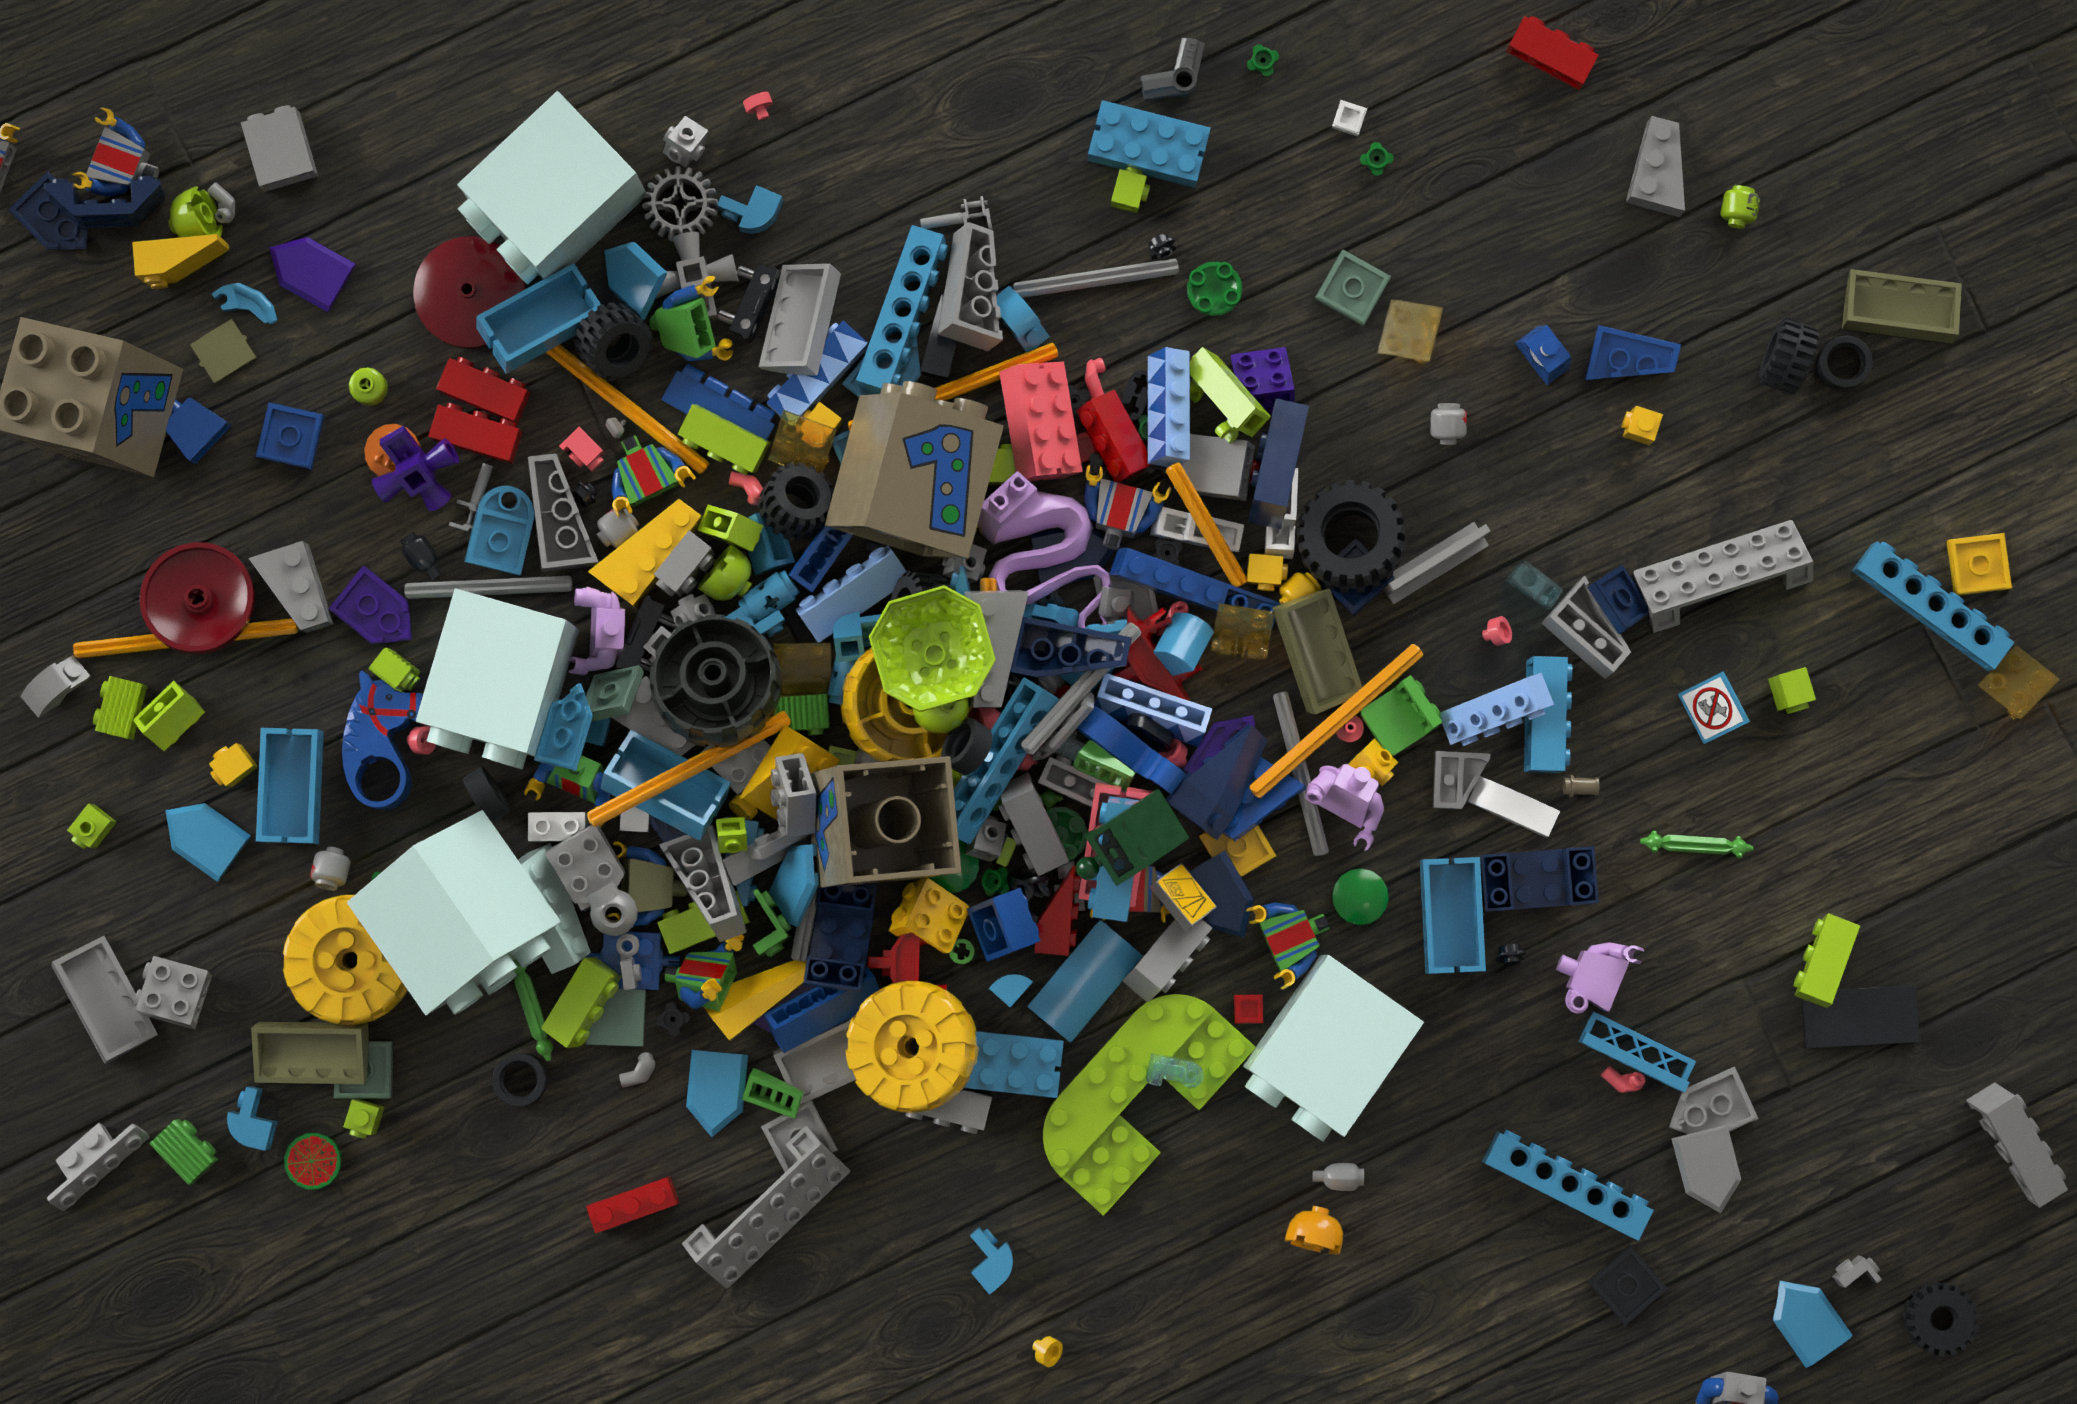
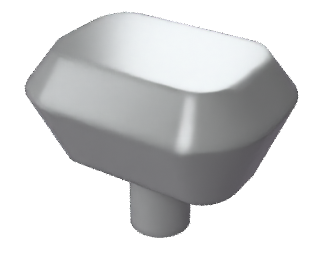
M615 417L608 418L605 425L614 438H620L625 431L623 426L627 423L624 419L618 421Z

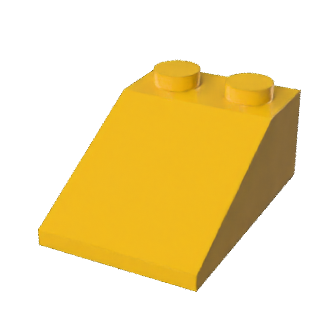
M217 234L132 242L135 276L148 286L151 285L152 289L167 288L168 284L177 283L229 251V244Z
M784 726L741 793L740 798L777 820V810L779 809L778 806L773 807L770 793L772 789H775L771 780V770L775 769V757L803 753L810 773L837 766L840 759L795 730Z

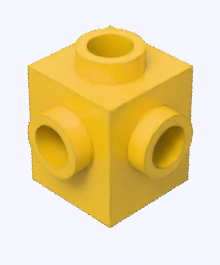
M1374 738L1348 765L1355 769L1359 767L1366 768L1370 772L1371 778L1383 786L1394 775L1391 770L1398 762Z

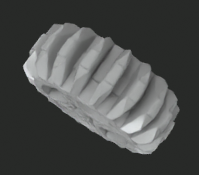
M680 166L675 168V175H672L669 169H665L667 177L664 179L659 174H656L655 178L658 184L648 183V187L653 193L645 192L643 194L645 199L651 201L642 204L644 210L650 211L644 215L646 221L654 220L650 224V228L656 230L660 227L658 232L660 237H664L669 232L668 239L673 242L672 237L676 236V234L698 230L700 234L704 235L706 231L702 225L706 224L712 227L713 222L708 216L716 217L718 214L716 210L710 208L718 204L717 199L711 198L716 194V190L714 188L707 189L711 184L709 179L700 182L703 176L701 172H697L692 177V168L690 167L686 169L685 175L682 174ZM684 184L695 187L702 194L703 199L687 196ZM675 185L672 196L659 201L663 192ZM680 195L684 203L687 204L681 210V215L676 205H674L680 199ZM698 208H702L698 217L686 224L688 214L698 210ZM658 210L674 213L677 225L663 220Z

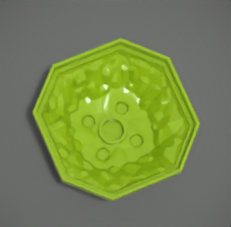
M945 585L889 601L869 635L884 692L919 712L977 696L996 662L980 604Z

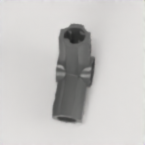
M1181 38L1174 71L1141 76L1144 101L1173 96H1190L1196 87L1205 43L1197 39ZM1181 76H1186L1191 80V85L1180 87L1176 80Z

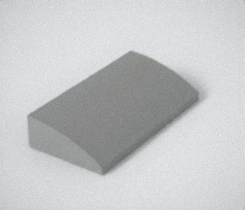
M831 264L782 266L759 363L761 369L795 375H818L841 273Z
M105 936L52 961L51 966L104 1064L158 1035L149 1017L140 1015L136 1011L137 1006H134L136 993Z
M852 1018L784 1054L780 1048L773 1051V1056L785 1082L804 1092L801 1104L856 1080L852 1069L848 1068L845 1050L848 1049L849 1039L846 1034Z

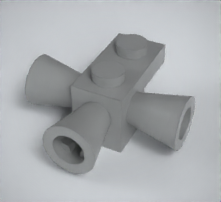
M687 232L672 237L681 261L676 262L678 271H666L667 275L656 299L680 288L695 285V287L700 286L707 276L715 277L712 282L739 281L733 254L707 265L704 256L700 257L699 232ZM711 282L706 283V286L712 289ZM700 294L699 297L705 300L708 317H717L714 296Z

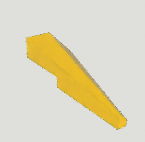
M793 960L732 983L720 1011L705 1008V1010L728 1040L731 1041L803 984L807 961Z

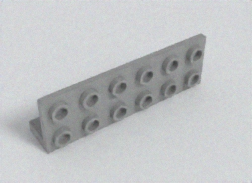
M1789 520L1637 569L1633 574L1649 608V622L1653 633L1680 625V608L1780 575H1782V581L1787 590L1812 582L1813 560L1794 522Z
M807 1125L786 1144L798 1161L728 1228L715 1238L710 1230L702 1224L682 1243L693 1260L725 1288H729L850 1173L849 1168L823 1145Z

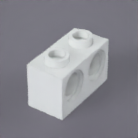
M528 813V841L562 842L589 826L587 813Z

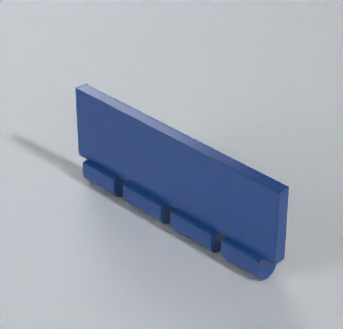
M690 364L685 366L682 373L676 372L661 399L688 414L692 404H697L765 440L769 438L775 427V424L771 422L776 414L775 411L760 403L756 405L753 412L749 409L754 400L735 389L729 398H726L725 395L729 389L728 385L711 376L707 378L704 385L701 384L705 373Z

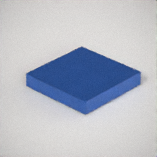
M268 402L256 457L312 470L325 415Z

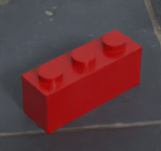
M1524 16L1506 50L1507 53L1578 90L1581 89L1599 56L1590 45L1582 42L1577 44L1570 40V36L1565 32L1557 29L1552 31L1545 27V23L1542 20L1532 16L1530 18Z
M458 357L457 361L449 358L436 388L440 393L502 419L513 421L518 425L530 397L528 390L524 389L526 384L510 378L509 382L499 378L500 374L486 367H484L483 371L473 368V362L462 357Z
M1115 390L1091 399L1076 410L1114 482H1123L1152 466V464H1148V450Z
M447 403L446 407L438 405L428 436L432 441L440 442L446 438L453 447L513 464L523 433L519 428H516L517 423L502 418L500 423L489 420L490 415L479 411H474L473 415L462 412L463 407L452 403Z
M671 1176L589 1204L586 1208L594 1231L598 1233L677 1205L680 1202Z

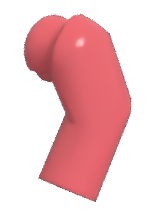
M1102 358L1091 359L1086 363L1085 382L1091 399L1104 394L1098 377V373H1103L1106 370Z

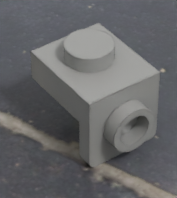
M1859 1255L1852 1261L1847 1259L1838 1265L1835 1269L1837 1273L1832 1276L1837 1284L1844 1288L1864 1272L1872 1282L1879 1283L1882 1280L1877 1274L1880 1272V1269L1870 1257L1865 1259Z

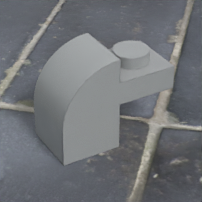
M72 655L57 665L53 663L39 673L26 686L20 697L39 718L60 705L66 694L88 682L91 676Z

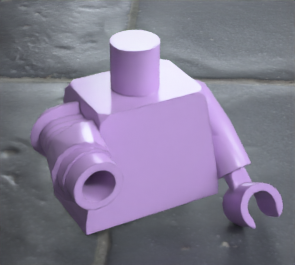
M590 587L575 589V606L592 607L590 656L587 659L571 657L569 662L576 663L573 670H569V673L585 676L588 671L611 668L621 655L624 647L625 609L620 607L618 597L613 591L611 594H607Z
M1343 764L1339 769L1333 766L1321 767L1319 769L1320 774L1307 786L1306 799L1310 803L1320 805L1359 828L1364 826V830L1360 831L1354 839V846L1356 847L1359 839L1363 838L1367 841L1364 851L1368 850L1374 839L1372 831H1376L1384 811L1381 795L1377 793L1378 781L1371 778L1370 772L1363 767L1355 769L1347 764Z
M1609 942L1591 945L1587 951L1580 952L1577 960L1562 955L1556 970L1570 976L1566 986L1569 989L1565 998L1567 1008L1574 1013H1583L1588 1007V1002H1590L1599 1009L1609 1012L1629 961L1640 964L1642 961L1634 959L1633 954L1637 950L1644 951V949L1635 945L1628 947Z

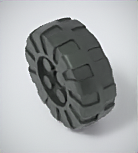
M705 615L702 619L689 620L676 627V631L668 639L664 638L655 653L656 659L650 670L652 699L662 720L675 734H679L686 738L688 742L702 747L706 745H718L719 748L737 745L740 740L747 737L752 738L765 727V722L769 716L774 715L781 696L782 676L780 664L768 640L751 624L739 618L735 620L729 619L724 615ZM717 676H720L717 680L711 681L712 679H715Z

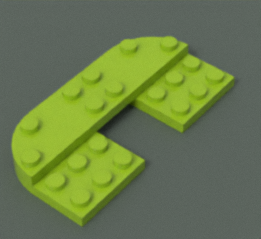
M1182 994L1159 996L1146 1002L1129 1017L1050 1106L1044 1121L1043 1143L1051 1166L1061 1178L1104 1216L1161 1153L1120 1115L1126 1106L1158 1072L1192 1105L1200 1110L1256 1047L1212 1006L1198 998Z

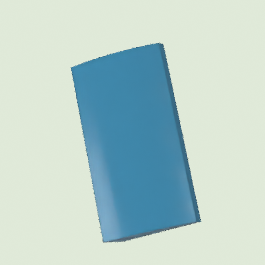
M1099 920L1027 1007L1071 1043L1143 955L1102 920Z

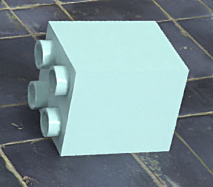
M558 91L457 184L467 197V200L458 210L488 244L492 243L499 235L506 240L496 250L527 285L538 275L545 279L572 263L575 264L644 199L643 194L646 192L637 173Z
M455 588L416 718V722L431 727L427 742L469 754L472 740L486 743L482 754L483 758L523 769L527 755L533 757L536 755L552 702H556L560 698L570 663L569 659L572 657L579 629L562 618Z
M483 810L413 845L347 901L349 907L425 1015L445 1004L456 1015L483 996L477 987L481 984L488 995L505 986L517 976L514 971L518 967L513 960L516 959L521 967L524 968L547 953L551 947L543 936L561 923L558 916Z
M1320 955L1262 1037L1255 1050L1244 1063L1243 1067L1253 1073L1244 1087L1275 1108H1277L1284 1096L1299 1106L1291 1120L1323 1142L1331 1130L1345 1137L1424 1022L1330 955Z

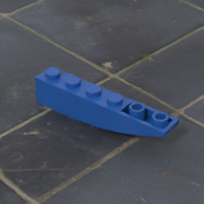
M1118 548L1109 574L1175 599L1267 629L1273 628L1276 619L1272 608L1280 605V602L1130 548Z

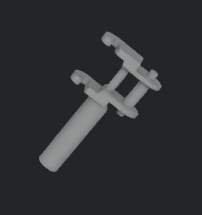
M983 196L980 197L979 201L967 202L966 199H963L964 204H961V209L965 208V212L920 219L921 228L930 229L960 223L965 225L970 220L969 218L983 216V218H987L988 229L992 230L989 208L985 209L984 206L987 204V200L984 201ZM982 207V212L969 214L968 208Z
M485 463L482 464L470 503L457 499V504L469 507L470 514L467 523L462 526L450 522L449 526L471 532L473 526L470 524L474 512L476 513L479 501L484 496L493 466Z

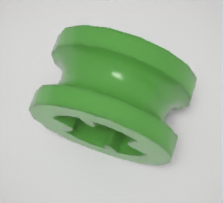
M958 939L949 955L955 963L966 964L974 956V947L970 941ZM960 943L966 944V949L970 950L969 956H964V960H959L958 954L954 953L955 946L959 947Z

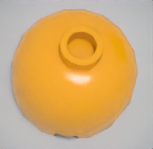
M1313 1206L1312 1211H1302L1296 1214L1290 1221L1285 1242L1291 1241L1290 1244L1315 1252H1321L1324 1248H1328L1329 1254L1339 1255L1343 1243V1231L1338 1220L1328 1215V1209Z

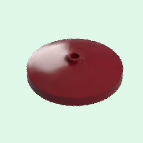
M466 236L454 238L433 249L421 263L413 288L415 308L425 327L442 342L463 349L487 347L484 339L476 329V317L526 289V283L496 250L500 247L499 244L495 242L488 244L481 237ZM467 286H472V292L470 294L463 293V290H466Z
M204 542L183 544L165 552L151 565L140 589V609L149 630L167 647L187 654L210 653L233 642L248 625L255 605L254 584L244 564L227 549ZM199 599H204V601H203L202 603H198V604L196 605V602H197Z

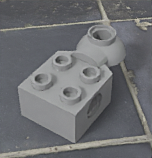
M590 825L546 851V856L573 902L590 903V917L593 925L600 932L609 936H619L625 934L634 926L638 911L636 903L628 893L617 888L625 874V869L600 826L593 827ZM612 906L619 908L622 913L621 918L615 921L608 919L606 916V910Z

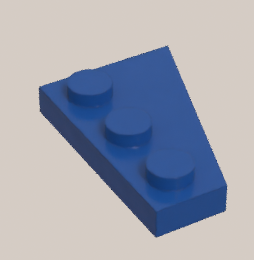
M1598 325L1584 380L1674 372L1681 344Z
M1260 757L1237 812L1222 834L1236 842L1263 822L1262 819L1274 810H1279L1293 796L1307 789L1306 786L1290 775H1287L1262 798H1257L1252 794L1249 786L1273 766V764Z

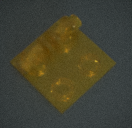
M1391 299L1377 353L1414 359L1419 364L1430 362L1443 308Z
M783 410L768 460L784 466L788 463H794L795 466L798 463H805V467L809 468L811 465L816 468L815 471L817 473L823 472L830 458L829 452L837 429Z
M1219 603L1211 651H1216L1217 655L1219 653L1227 655L1233 653V657H1236V654H1241L1243 659L1245 655H1247V658L1258 659V661L1267 659L1275 612Z
M830 643L774 644V652L778 658L782 676L780 697L828 693L832 675V648Z
M2016 645L1978 686L2008 709L2007 714L2011 718L2016 719L2018 717L2021 720L2060 679Z

